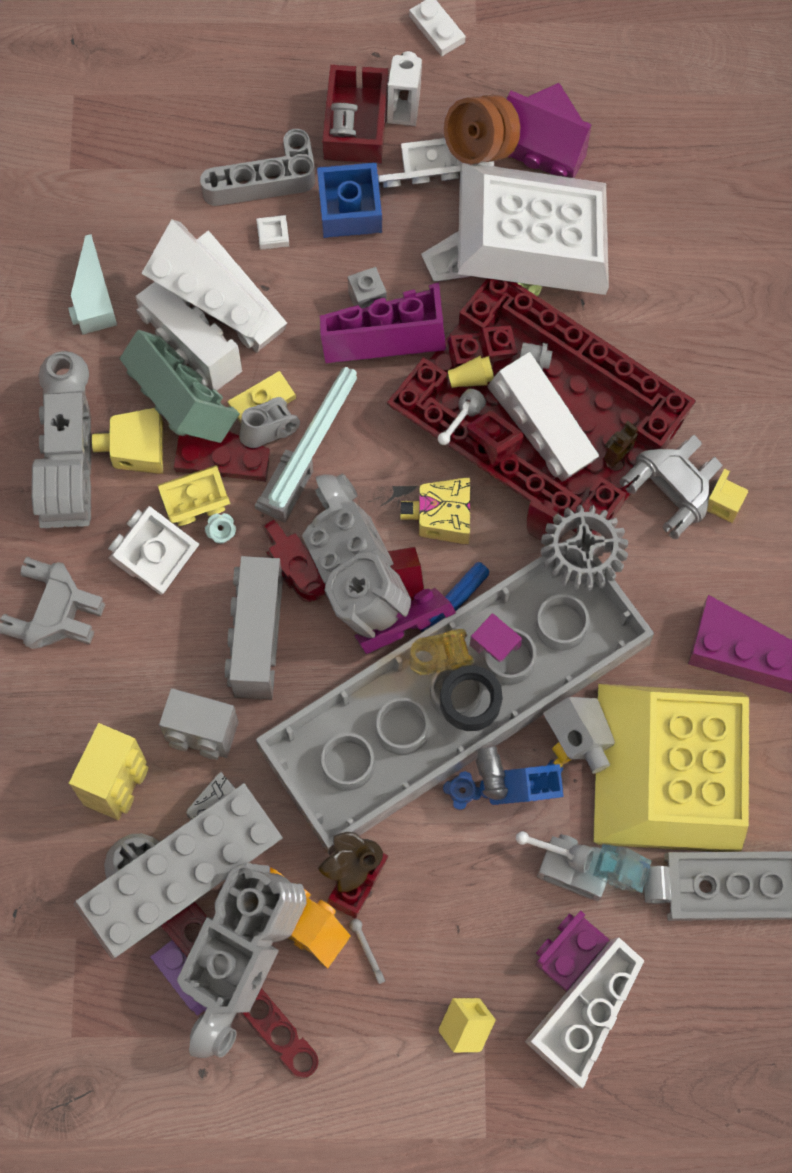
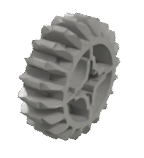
M580 504L577 506L575 514L569 508L564 510V517L556 514L553 519L554 524H547L545 529L547 534L543 535L541 543L545 545L541 548V555L548 557L544 561L545 568L554 567L551 576L556 578L562 575L561 584L563 586L567 585L569 580L573 581V589L575 591L579 589L581 583L585 584V588L589 592L592 590L593 582L602 588L605 586V579L611 582L614 581L616 578L615 572H622L624 565L621 561H626L628 553L624 550L628 547V540L622 538L625 533L624 528H615L618 522L617 518L606 520L608 514L606 510H603L600 515L595 514L596 509L594 505L589 508V512H584V508ZM577 528L575 538L567 539L566 543H558L566 532ZM590 529L597 531L602 536L593 535ZM582 538L583 544L587 545V548L590 547L587 558L586 552L582 551V547L579 548ZM610 552V557L603 564L592 568V562L595 557ZM566 559L576 561L580 568L570 564Z

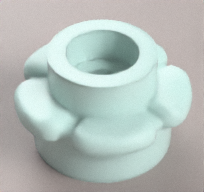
M226 513L211 515L208 519V525L205 526L206 535L216 543H225L230 540L236 532L233 518ZM222 525L223 530H218V526Z

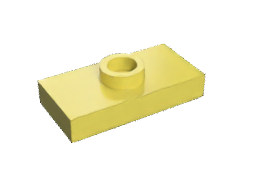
M279 371L230 399L228 405L229 407H234L240 413L237 419L241 423L242 413L247 408L268 402L276 397H282L288 404L296 399V394Z

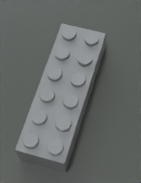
M243 783L77 899L73 905L111 960H113L223 882L231 869L251 862L283 839V837L248 787Z

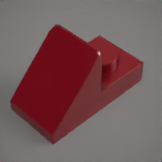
M492 410L466 426L469 436L485 447L493 466L516 453L524 438L520 430Z

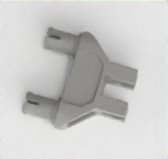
M695 435L684 441L676 450L657 449L641 452L636 457V465L620 479L622 487L633 481L625 490L630 494H635L637 489L648 478H651L671 499L679 510L663 524V529L665 532L673 529L669 533V536L673 539H678L691 523H698L705 517L709 500V480L723 466L716 457L704 463L699 469L688 460L702 444Z
M26 557L24 564L27 565H22L21 576L46 583V588L33 620L26 622L3 614L0 619L4 621L0 623V634L21 639L26 647L32 649L53 644L64 638L91 644L94 636V631L91 630L92 626L73 619L77 610L101 616L105 608V603L102 602L103 598L77 589L63 563L57 562L50 565Z

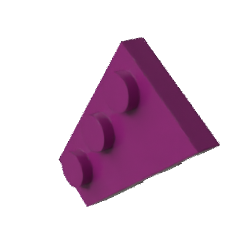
M428 588L414 596L406 617L398 613L396 615L398 620L389 628L382 631L373 629L372 631L375 632L374 638L364 637L358 633L354 637L365 654H368L399 640L404 636V630L408 628H419L421 630L431 624L430 620L432 617L444 613L447 618L456 614L451 602L436 588Z

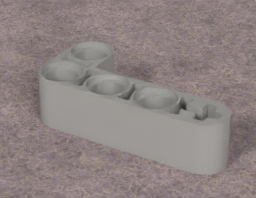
M302 129L289 130L283 138L285 154L283 157L206 169L200 177L204 200L212 206H220L309 191L315 185V166L308 134ZM296 146L302 147L300 149H293ZM298 172H307L303 175L297 174ZM271 176L278 177L276 179H268ZM241 181H249V182L246 183V184H240V183H239V182H241Z

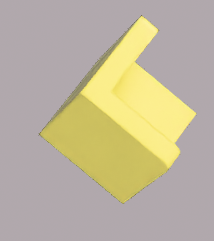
M724 469L708 500L707 511L733 523L747 496L748 490L728 481L727 477L730 471Z
M453 998L439 1027V1033L454 1053L480 1052L496 1019L480 998Z

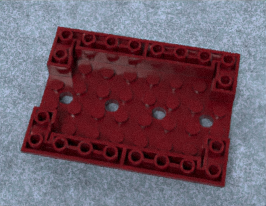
M487 278L459 312V323L445 340L446 350L436 351L429 360L423 357L387 401V405L438 439L439 434L446 432L461 411L458 403L462 394L468 389L479 391L486 401L484 408L473 417L469 415L464 417L450 435V442L446 444L448 447L530 503L532 499L539 503L547 500L560 508L558 513L562 517H564V510L567 508L571 509L575 514L577 506L580 504L584 508V512H589V508L594 505L596 509L595 514L600 515L603 510H606L608 512L606 520H610L616 516L631 496L625 489L633 481L622 487L620 479L636 465V457L641 452L667 448L696 400L518 283ZM511 325L518 354L507 359L491 362L494 377L500 370L520 358L523 343L542 346L543 343L548 344L547 350L552 351L549 369L543 368L542 371L599 454V457L561 482L558 477L552 475L546 461L522 432L524 438L519 450L493 466L485 447L469 436L466 426L492 410L521 431V429L488 389V385L452 388L448 375V370L454 369L447 343L450 336L479 333L482 328ZM629 421L638 428L634 447L620 460L623 463V468L617 471L611 470L604 461L607 451L605 445L611 436L617 431L620 432L624 428L625 423ZM577 528L572 529L577 534ZM590 529V532L593 535L598 536L600 534L597 531Z

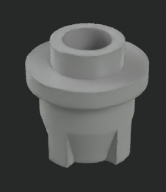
M523 343L520 358L530 352L542 370L543 368L549 369L552 351L547 350L548 344L545 343L542 346Z

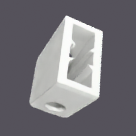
M407 51L403 52L401 56H393L388 82L387 123L416 126L421 89L422 59L413 52ZM401 90H409L408 100H401L399 98Z

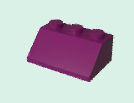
M510 90L507 100L512 103L518 113L521 128L518 144L507 158L512 157L523 162L529 168H538L550 175L575 178L587 155L592 124Z

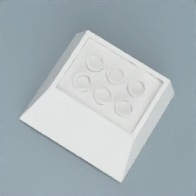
M462 163L459 195L458 274L606 295L609 288L606 183L481 164L470 165Z

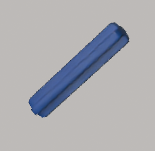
M476 562L445 596L451 602L455 611L489 576L490 571L483 563ZM444 613L432 617L430 620L431 624L420 631L424 632L446 618Z

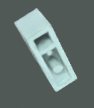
M91 234L86 235L71 292L74 306L68 308L73 325L79 324L82 335L117 325Z

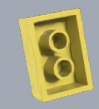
M98 723L69 785L84 806L119 820L122 813L127 814L132 806L134 796L131 794L136 784L143 782L148 771L147 762L135 738Z

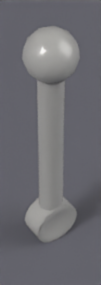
M353 919L349 927L356 933L378 983L381 984L385 982V979L361 930L362 922L359 919Z

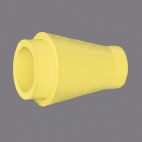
M478 356L454 369L448 370L452 388L488 385L487 382L492 381L494 378L489 356L485 358Z

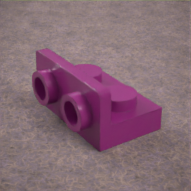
M581 910L575 917L569 913L557 928L561 931V934L556 940L552 942L548 938L536 952L540 958L535 966L565 992L610 940L584 918L585 914Z

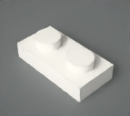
M425 0L409 10V17L441 56L465 43L463 32L436 0Z

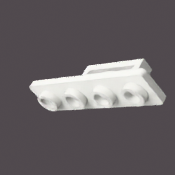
M445 138L402 143L401 152L404 173L378 176V182L383 183V188L401 186L400 180L412 179V184L430 182L429 177L440 175L442 181L459 179L458 173L461 172L462 162L451 154L446 145ZM494 161L479 164L494 166Z

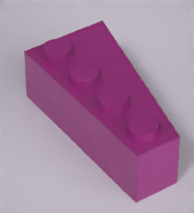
M439 282L430 284L429 290L416 293L415 289L403 292V297L391 301H386L385 298L374 300V303L366 308L361 309L356 305L321 315L320 333L325 363L446 350Z
M708 595L701 610L688 665L792 693V640Z

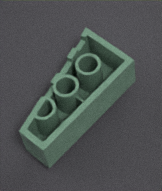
M137 330L119 358L127 368V374L139 383L141 392L153 401L155 410L170 423L169 428L178 435L184 436L188 434L221 443L240 415L234 407L228 408L221 404L223 396L215 389L210 390L200 382L203 377L197 371L184 365L185 360L161 336Z

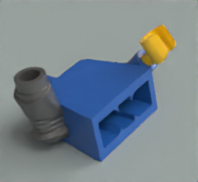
M559 742L552 748L558 758L555 761L550 760L546 766L503 770L497 747L477 749L478 756L475 762L479 774L483 778L480 783V793L483 798H489L492 805L564 797L561 772L564 768L562 766L572 759L567 756Z

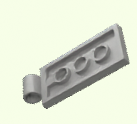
M792 851L668 852L664 854V862L668 861V867L649 866L643 868L645 903L661 904L670 902V913L667 914L668 921L792 920ZM700 882H709L711 884V891L708 893L702 892L699 888Z

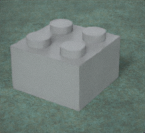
M171 688L159 727L166 742H169L168 745L180 751H187L188 748L199 750V754L203 757L218 760L219 756L228 758L239 721L234 705Z

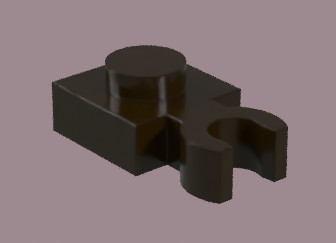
M629 421L625 423L624 428L620 432L617 431L613 434L605 445L607 451L604 461L612 468L634 447L638 428Z

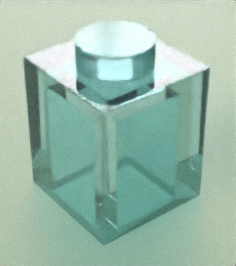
M602 844L593 876L616 888L642 893L652 861L629 848Z

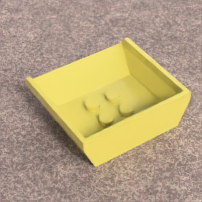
M598 684V701L615 744L604 751L610 766L596 773L594 842L598 845L741 852L749 826V697L743 692Z

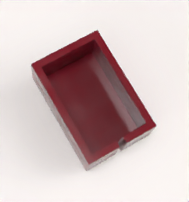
M330 64L322 141L324 160L382 164L389 68L362 67V88H357L356 66ZM348 103L358 106L357 111L354 112L353 130L356 131V137L345 138L330 135V129H333L334 116L331 104Z

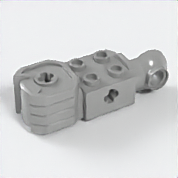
M60 351L53 353L44 360L38 374L40 386L43 388V406L39 407L40 424L44 425V435H39L40 453L44 454V458L35 459L32 464L31 498L33 514L39 515L40 528L89 526L91 522V414L85 395L89 369L82 357L73 352ZM61 369H69L66 374H56Z
M343 473L339 476L330 474L316 476L319 488L315 491L326 510L314 518L302 537L326 584L325 592L336 616L359 635L374 638L375 632L372 631L373 629L382 631L389 628L398 620L396 618L398 613L404 617L407 616L411 605V598L399 574L390 567L394 563L371 517L352 501L358 495L349 479Z
M244 863L230 870L215 901L216 914L214 918H206L177 978L182 991L207 1008L205 1013L195 1022L190 1033L189 1053L193 1057L208 1058L216 1055L221 1058L229 1052L237 1035L236 1030L231 1028L236 1013L250 1012L279 952L271 944L285 940L292 935L306 906V895L302 884L291 883L284 876L270 873L269 866Z

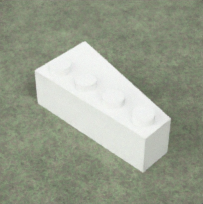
M171 219L141 274L245 336L255 337L269 310L181 222Z
M619 937L611 939L525 1041L526 1044L575 1088L583 1089L588 1079L587 1076L602 1050L601 1047L609 1030L612 1029L617 1019L616 1016L621 1005L626 1000L644 962Z

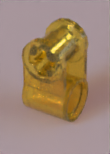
M455 629L442 634L417 639L410 649L409 665L411 669L417 674L427 675L472 665L474 659L473 656L469 655L465 638L468 636L465 629ZM420 651H426L433 658L428 662H423L416 657V654Z

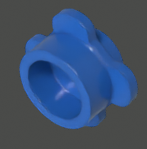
M466 771L461 772L452 781L445 782L443 786L444 793L450 795L454 801V808L458 810L465 809L466 804L470 801L481 798L480 788L476 787L475 782L472 780V775ZM460 788H464L466 792L460 793L459 790Z

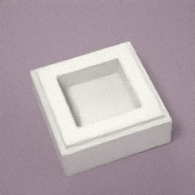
M286 215L256 219L260 250L289 246Z

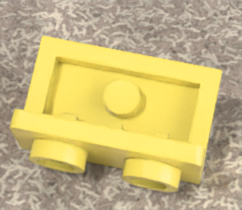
M217 465L157 485L170 522L172 524L177 522L178 526L194 522L196 515L207 512L208 516L225 511L224 506L230 504Z

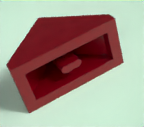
M410 547L388 551L394 563L390 567L399 574L411 601H413L414 596L424 590L422 569L416 548Z

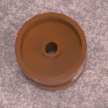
M491 94L480 97H467L457 100L449 108L444 122V136L451 154L460 162L472 165L507 158L518 144L521 126L514 106L503 96Z

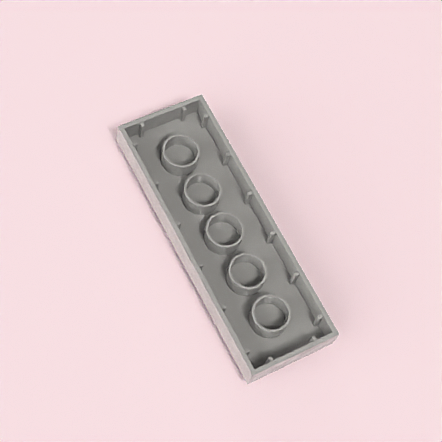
M582 538L579 548L582 547V551L586 552L587 558L590 547L587 548V545L583 544ZM541 556L455 611L456 614L439 621L256 739L258 749L329 856L337 851L333 843L334 835L354 832L360 836L477 759V749L497 746L544 715L543 713L567 697L573 696L649 646L654 632L617 582L605 579V586L602 588L593 582L592 590L589 592L585 588V584L581 583L579 589L575 591L573 589V581L569 580L568 584L563 586L561 584L562 575L552 578L551 572L554 567L545 568L544 561L548 557ZM598 557L593 559L592 568L602 564ZM566 559L570 564L580 568L576 561ZM492 613L522 637L521 647L516 652L512 650L502 662L495 660L484 649L479 654L469 646L471 635ZM476 665L486 668L496 676L502 687L503 700L499 715L490 726L480 731L467 732L455 728L446 721L440 710L439 696L443 681L451 671L461 666ZM465 680L453 689L451 695L452 704L461 715L475 717L484 713L489 707L490 693L481 682Z

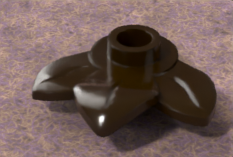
M340 833L333 836V843L337 851L329 856L318 867V870L325 877L338 880L337 889L339 892L352 891L366 880L369 871L375 869L380 864L383 858V851L377 842L362 839L357 833Z

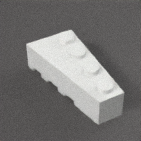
M208 230L197 240L269 310L255 337H247L235 330L238 333L239 339L247 348L252 347L258 352L285 330L287 322Z
M157 282L152 283L135 296L138 304L136 312L145 324L151 323L156 328V335L161 336L185 360L184 365L188 364L203 377L200 382L201 384L217 391L242 372L238 345L232 339L227 342L222 335L223 331L215 323L209 326L204 313L197 306L191 309L189 307L190 302Z
M530 352L500 370L487 386L529 439L533 447L546 461L552 475L558 477L561 482L599 457V454Z

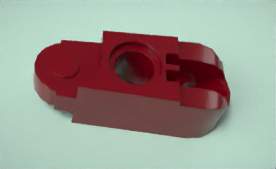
M274 519L262 526L263 530L272 544L266 554L269 558H280L283 580L288 588H293L297 596L305 602H312L325 596L326 584L312 556L297 534L294 533L287 537Z

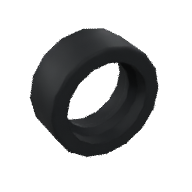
M476 665L461 666L451 671L443 681L439 696L440 710L446 721L455 728L467 732L480 731L490 726L498 717L503 700L502 687L496 676L486 668ZM465 680L481 682L490 693L489 707L484 713L475 717L461 715L452 704L451 695L453 689Z

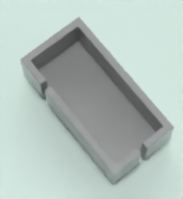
M241 556L240 567L234 568L233 584L236 586L237 597H232L231 616H233V626L235 627L228 630V647H230L232 659H226L225 678H227V687H232L234 697L273 700L275 670H271V666H276L283 586L280 558Z

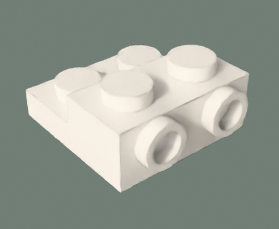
M149 506L143 512L138 509L127 522V525L131 527L125 537L119 534L108 548L113 552L108 559L132 577L136 576L162 595L199 546V543Z

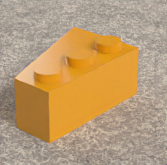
M270 867V873H275L283 876L277 870ZM304 889L306 906L292 935L288 938L299 949H305L319 960V963L328 969L351 935L335 918L336 910L323 900H319L318 903L310 900L311 894Z

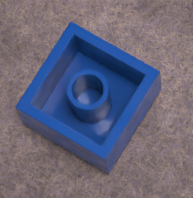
M365 163L317 168L323 238L382 233V210L377 164Z

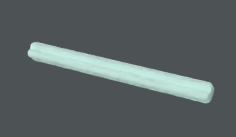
M344 367L340 371L269 494L268 499L271 506L281 509L287 503L357 380V372L354 369Z

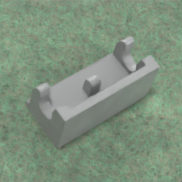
M289 450L284 451L280 463L255 504L256 510L284 523L287 521L314 472L311 460L285 506L281 509L271 506L268 496L294 453Z

